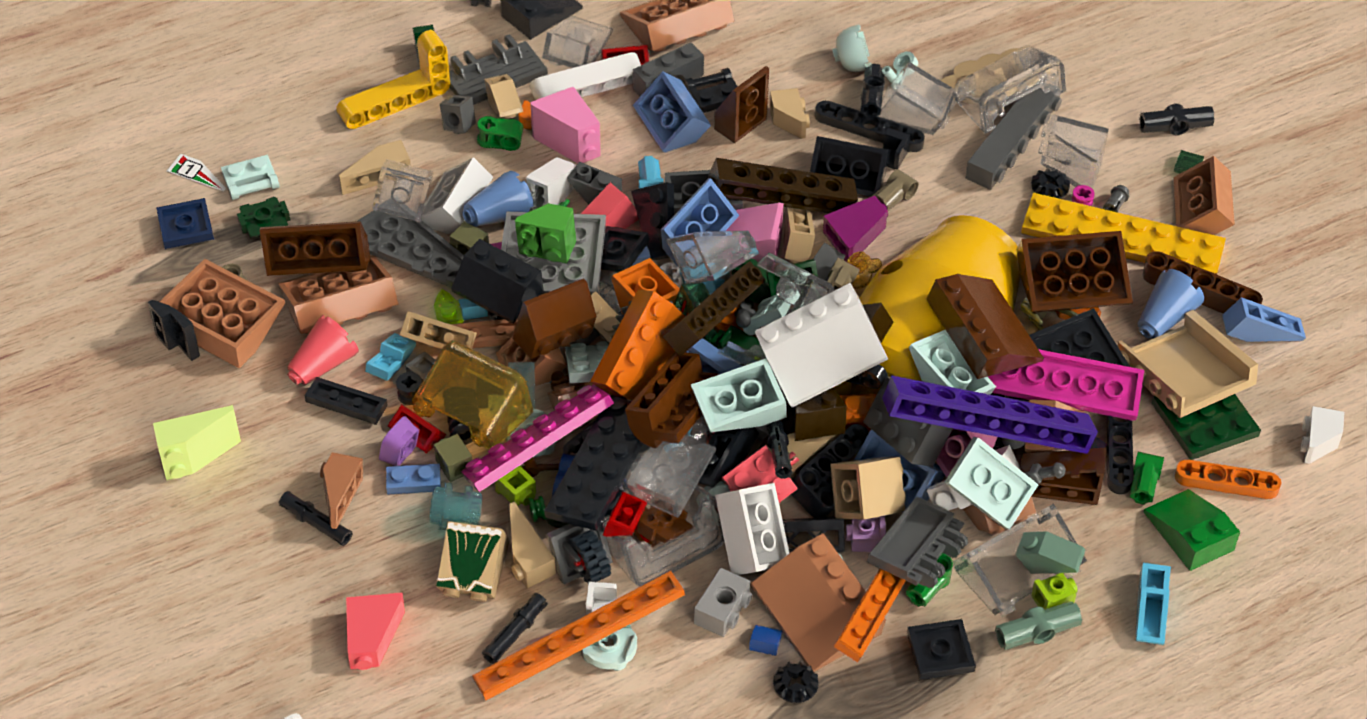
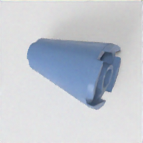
M509 171L502 174L464 205L462 212L464 220L476 227L504 222L506 212H529V209L533 207V199L527 183L519 181L517 178L519 174L517 172Z
M1169 269L1167 272L1164 270L1160 274L1138 320L1139 332L1144 337L1150 339L1161 336L1184 319L1186 312L1195 311L1202 305L1204 294L1200 287L1195 289L1191 285L1193 280L1189 276L1174 269Z

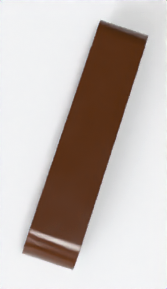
M1159 251L1150 252L1146 257L1142 276L1149 284L1155 286L1160 274L1164 270L1167 272L1169 269H1174L1189 276L1193 280L1191 285L1195 289L1200 287L1204 294L1202 305L1224 314L1241 297L1262 305L1263 297L1254 289Z

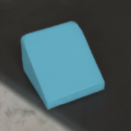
M467 299L458 300L463 321L488 316L487 310Z

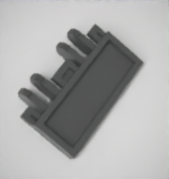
M509 34L504 38L505 44L509 49L505 50L498 39L493 40L491 43L493 51L498 58L493 53L476 60L472 53L467 50L463 53V58L467 64L464 66L457 56H452L450 58L451 65L458 75L453 70H449L450 88L455 95L472 97L474 105L488 99L484 79L507 74L513 79L515 88L530 83L538 77L548 75V68L526 41L518 44Z
M916 497L870 552L867 563L916 586L920 584L933 588L938 583V578L940 579L945 574L943 564L937 562L941 554H946L950 558H956L962 552L961 549L969 543L968 537L960 533L964 522L953 518L954 513Z

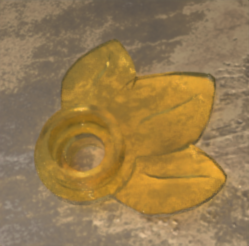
M863 251L852 254L847 260L849 264L860 269L852 284L855 289L866 287L872 280V274L882 267L880 259L871 258Z

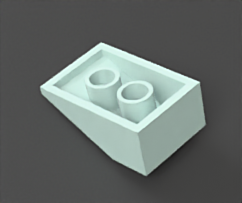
M946 330L914 342L909 346L922 382L989 395L996 388L988 377L981 379L975 377Z
M767 358L691 384L710 432L759 427L787 417L786 401Z

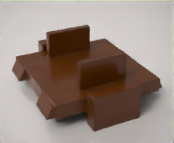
M657 502L651 505V508L643 511L637 524V532L653 543L658 544L659 540L666 543L691 530L694 526L686 521L688 512L675 503L671 504L668 509Z

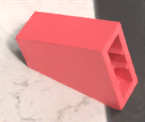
M611 182L581 213L606 215V227L626 229L639 220L635 206Z
M403 593L346 597L347 644L350 669L367 670L380 666L405 613Z

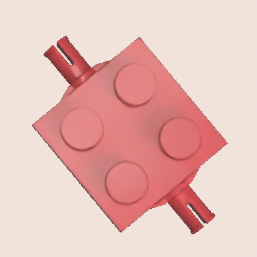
M766 445L722 477L730 492L775 483L779 503L798 489L790 477L781 479L776 476L772 453ZM794 452L789 454L790 459L796 455ZM798 457L790 461L791 466L799 461Z

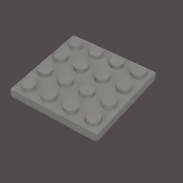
M506 212L501 250L541 270L544 290L540 295L583 278L587 281L590 294L592 295L595 291L598 293L606 215L574 214L576 243L568 263H562L519 254L515 220L516 217L528 212Z

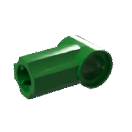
M1137 452L1133 470L1134 480L1130 493V498L1135 500V503L1145 505L1146 503L1153 502L1164 457Z
M942 553L937 560L938 563L943 564L945 574L940 579L938 578V583L933 588L920 584L917 586L911 584L906 589V595L911 603L918 607H926L940 589L949 585L953 561L948 555Z

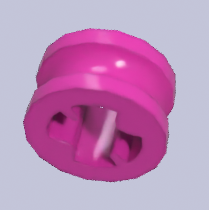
M1078 185L1073 189L1071 201L1092 206L1095 192L1087 185Z

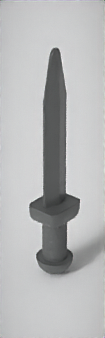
M745 299L739 305L734 314L736 324L741 328L748 327L751 323V317L756 313L753 310L754 302Z
M1058 462L1054 463V466L1043 468L1040 464H1033L1030 471L1023 473L1037 484H1040L1043 478L1055 476L1058 479L1062 478L1065 475L1066 469L1063 464Z

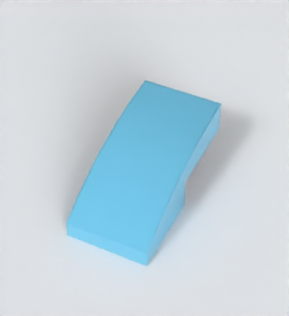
M393 333L381 343L380 352L366 363L365 372L388 381L408 359L416 347V342Z

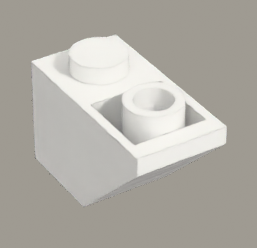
M1312 407L1310 416L1304 417L1302 431L1306 432V436L1302 438L1300 449L1301 452H1305L1304 463L1310 464L1338 448L1343 434L1345 412Z

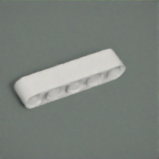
M627 53L538 77L532 80L529 86L535 100L570 87H574L581 97L633 84V69L641 66L636 53Z

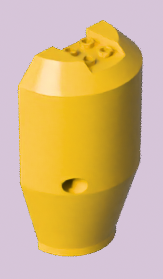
M958 215L949 217L942 221L937 229L877 271L859 299L862 305L882 303L894 321L881 343L888 360L879 365L887 371L888 377L897 376L922 381L909 346L914 342L946 330L926 300L935 279L955 274L992 279L1014 312L1021 278L1016 251L1018 246L1002 229L974 216ZM846 381L833 387L838 395L877 394L880 388L874 389Z

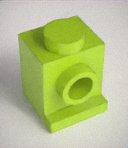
M518 466L495 482V491L498 494H502L510 503L515 502L517 506L520 504L526 506L529 505V498H533V500L535 498L536 481L521 466Z
M1059 573L1041 581L1040 579L1034 580L1031 597L1038 607H1043L1046 610L1070 601L1074 603L1078 589L1073 578H1066L1063 573Z

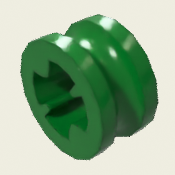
M538 496L537 500L529 498V508L533 522H536L538 518L546 520V507L543 497Z

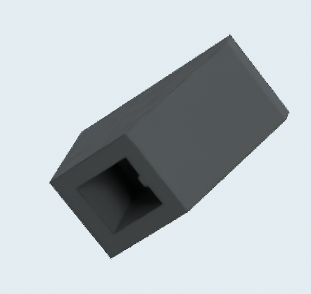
M579 162L567 177L568 182L588 205L610 182L622 192V178Z

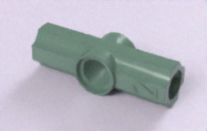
M1072 601L1046 610L1043 607H1034L1026 611L1022 618L997 625L995 629L997 641L1001 648L1005 650L1031 641L1035 644H1043L1051 640L1058 632L1080 626L1082 624V617L1078 605Z

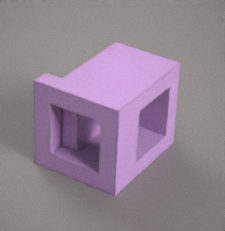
M885 515L870 519H852L851 524H846V541H851L852 552H871L886 534Z

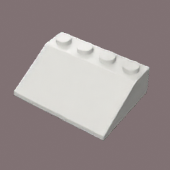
M851 283L755 331L763 352L792 408L888 360Z

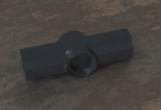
M872 63L869 67H865L860 112L868 119H874L881 114L885 75L882 73L880 64Z
M1171 104L1164 111L1143 112L1139 116L1142 133L1169 130L1173 135H1182L1189 128L1213 126L1215 121L1212 106L1184 108L1181 104Z

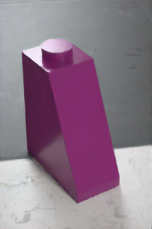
M872 196L826 214L823 221V233L834 248L845 255L843 260L850 264L886 228L887 207L885 204H881L876 196Z

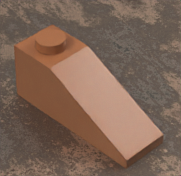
M332 452L327 462H323L321 466L320 477L323 478L331 528L337 529L363 480V458Z

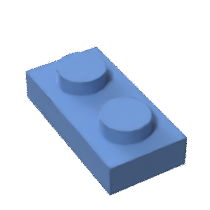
M440 464L386 467L387 495L441 491Z

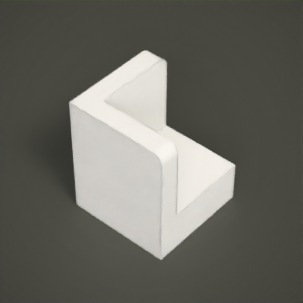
M589 582L586 615L617 599V585L615 583Z

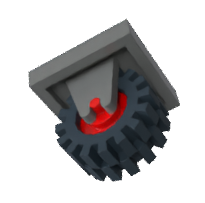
M602 522L597 531L567 524L547 533L551 552L555 558L558 576L563 584L583 577L584 581L589 585V582H597L611 575V566L609 564L613 561L606 536H602L604 532Z

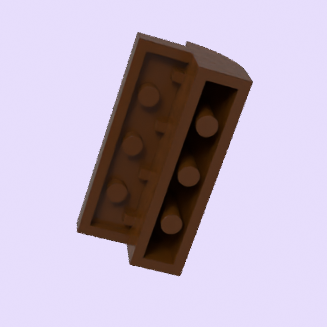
M675 352L625 409L632 433L642 443L655 449L663 441L678 444L702 416L691 384L720 374L703 372L699 354L685 352L682 356H679Z

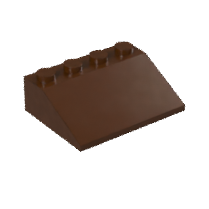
M1121 231L1021 239L1016 249L1018 265L1032 313L1133 304Z
M961 274L935 279L926 300L977 379L1032 365L1044 360V357L992 279Z

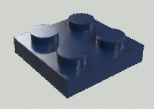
M205 198L156 207L165 249L214 240Z

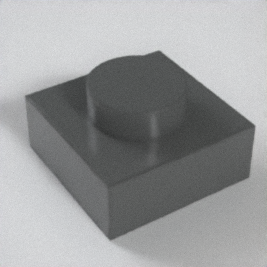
M425 351L405 365L406 372H414L421 377L423 386L443 372L442 365Z

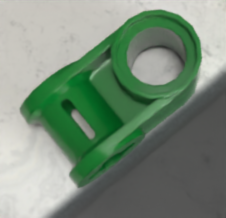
M485 116L478 120L479 134L477 135V143L481 147L515 151L520 148L524 128L520 121Z

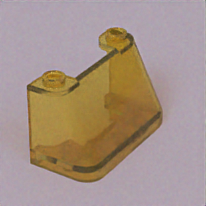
M453 340L449 341L442 348L412 399L413 409L419 416L430 418L435 414V410L468 426L472 441L477 446L487 449L502 443L534 412L527 383L521 374Z

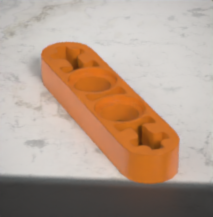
M1195 460L1180 461L1175 471L1176 481L1186 487L1263 499L1275 498L1282 484L1279 476L1271 472ZM1199 472L1203 473L1202 478H1199ZM1210 473L1218 474L1221 480L1213 481L1207 475ZM1238 477L1244 478L1248 484L1239 485L1234 479ZM1265 483L1270 484L1271 488L1266 487Z

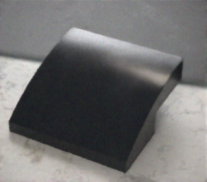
M149 301L148 306L155 334L166 348L171 350L179 346L191 361L200 357L193 323L175 308L159 301Z

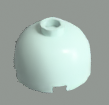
M860 24L844 29L836 39L837 48L832 49L835 61H840L845 69L852 72L865 71V67L871 65V62L868 63L867 57L870 55L863 31L858 32L861 29Z

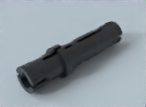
M778 420L767 424L769 434L767 444L772 450L776 476L785 479L790 477L793 471L791 470L792 466L787 447L789 445L788 435L784 432L783 422Z
M286 491L279 500L280 506L295 514L300 522L309 523L342 546H345L351 540L353 535L351 530L341 524L338 525L337 529L331 528L329 517L314 508V504L310 501L305 502L290 491Z
M534 593L521 609L518 608L513 613L514 617L482 651V655H484V658L489 663L495 664L523 631L532 627L534 619L548 605V602H546V599L541 594Z

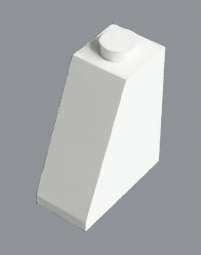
M556 157L530 173L526 177L533 199V207L529 209V212L548 203L559 205L561 202H564L574 189L568 182L567 177L577 165Z

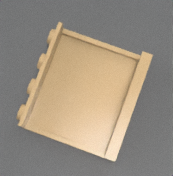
M1194 310L1185 313L1184 326L1133 348L1128 347L1122 340L1118 342V348L1130 367L1144 370L1142 384L1180 418L1256 385L1258 363Z

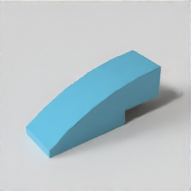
M1143 563L1140 568L1136 616V641L1165 644L1171 566Z

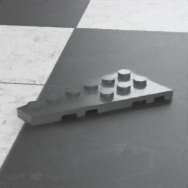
M395 198L358 220L361 221L367 234L371 255L452 288L464 255Z

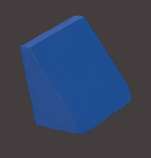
M755 625L750 637L749 650L777 656L783 631Z

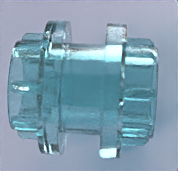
M445 483L444 487L433 489L429 521L432 524H438L439 530L446 531L448 521L479 525L482 494L473 491V486L465 485L464 492L452 491V483Z

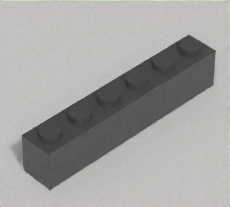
M1038 78L1037 85L1029 90H1025L969 159L965 179L989 190L997 182L1000 183L1005 176L1006 170L1014 166L1017 156L1025 152L1028 142L1031 139L1034 140L1039 133L1040 127L1048 123L1051 113L1059 109L1062 102L1060 98L1061 87Z

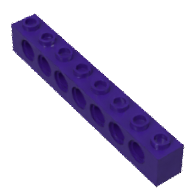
M891 376L882 397L888 414L891 417L1088 454L1098 433L1087 413L897 376Z

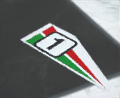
M180 154L167 170L170 173L221 191L226 189L200 160Z

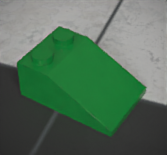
M1189 489L1149 506L1143 511L1189 571L1235 551L1240 530L1224 511Z

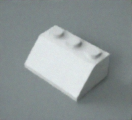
M474 157L445 171L417 217L433 230L446 234L454 232L465 221L462 214L464 205L490 184L493 176Z
M775 483L715 495L728 562L732 573L741 575L770 569L789 554Z

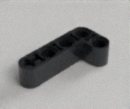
M860 424L851 425L845 430L844 434L839 435L791 479L798 488L791 495L812 517H827L835 509L833 487L827 481L832 476L831 464L848 462L859 452L869 434L864 426Z

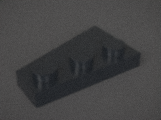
M666 182L631 190L642 232H647L650 237V242L647 244L650 259L670 258L662 248L661 229L674 216V184Z

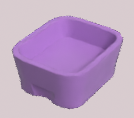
M403 416L391 428L381 443L379 460L393 466H400L417 445L419 429L406 416Z

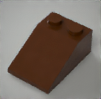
M763 67L736 87L715 111L714 130L733 143L738 142L767 120L769 67Z

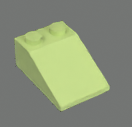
M233 405L153 423L166 480L194 474L241 442Z

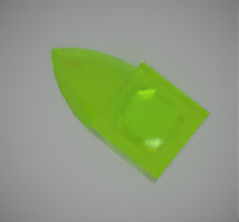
M441 289L434 303L436 320L450 325L464 323L459 300H456L449 292Z

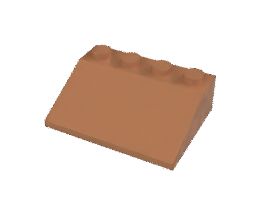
M652 0L620 12L621 18L642 45H647L648 49L654 52L663 51L666 49V46L671 44L685 43L687 38L693 36H704L707 34V31L712 29H724L727 27V24L734 22L730 0Z
M373 255L370 256L366 270L311 273L278 283L293 321L301 334H309L322 315L325 318L328 316L339 325H342L346 320L363 319L369 313L376 311L385 312L390 310L392 306L399 305L392 276Z
M204 259L159 301L175 308L193 323L198 347L238 368L257 351L285 305L284 299L207 259Z
M824 533L800 545L751 583V587L805 664L811 666L814 672L845 655L833 646L866 592ZM885 618L872 639L882 634L886 622Z

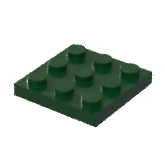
M1236 394L1181 418L1168 409L1156 396L1152 398V405L1190 460L1260 436L1261 429Z

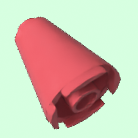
M322 315L287 366L289 370L287 375L296 385L300 383L307 385L315 380L316 377L322 376L354 357L359 352V349L354 340L351 343L348 342L346 337L348 333L337 322L328 316L325 318Z

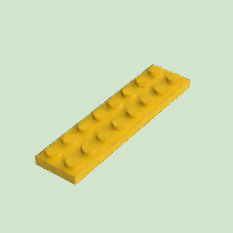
M1037 193L1032 194L1021 230L1022 234L1034 237L1121 231L1126 259L1145 263L1146 257L1150 252L1159 251L1214 274L1218 272L1226 238Z

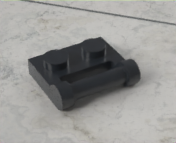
M729 68L721 69L719 73L701 78H688L684 80L685 87L703 113L717 110L729 94L738 87ZM721 81L724 82L723 84L715 85V86L708 87V88H705V89H701V90H697V89H696V88H700V87H703V86H707V85H711V84H714V83H718V82H721Z

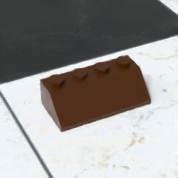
M361 221L260 227L259 229L267 276L366 270L370 261L368 237Z

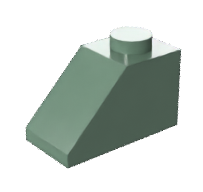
M1047 531L1024 532L1015 555L1031 574L1077 573L1086 550L1083 546Z

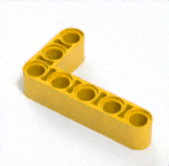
M425 31L418 38L419 70L345 98L338 103L336 111L349 129L362 127L440 96L448 91L450 75L447 47L434 31Z

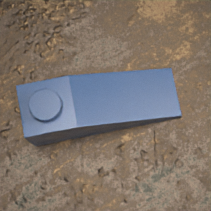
M1242 297L1222 315L1227 335L1246 342L1303 341L1306 338L1300 318Z

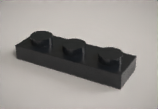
M319 377L315 378L305 394V401L307 403L377 425L388 406L387 399Z

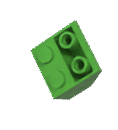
M548 203L516 217L515 226L519 254L547 259L552 262L568 263L576 243L573 208Z

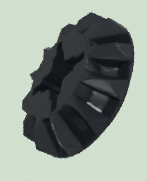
M1047 168L1045 171L1038 170L1037 174L1033 175L1031 187L1034 193L1060 199L1069 192L1070 180L1066 178V173L1059 174L1058 169L1050 171ZM1047 181H1049V182H1055V185L1052 184V183H1049V184H1046V183H1047Z
M788 661L786 666L778 668L777 673L774 675L773 686L776 693L782 699L792 703L805 702L811 699L818 690V674H815L811 666L807 667L801 661L797 664H791ZM802 676L801 684L796 682L790 686L791 677L797 679Z

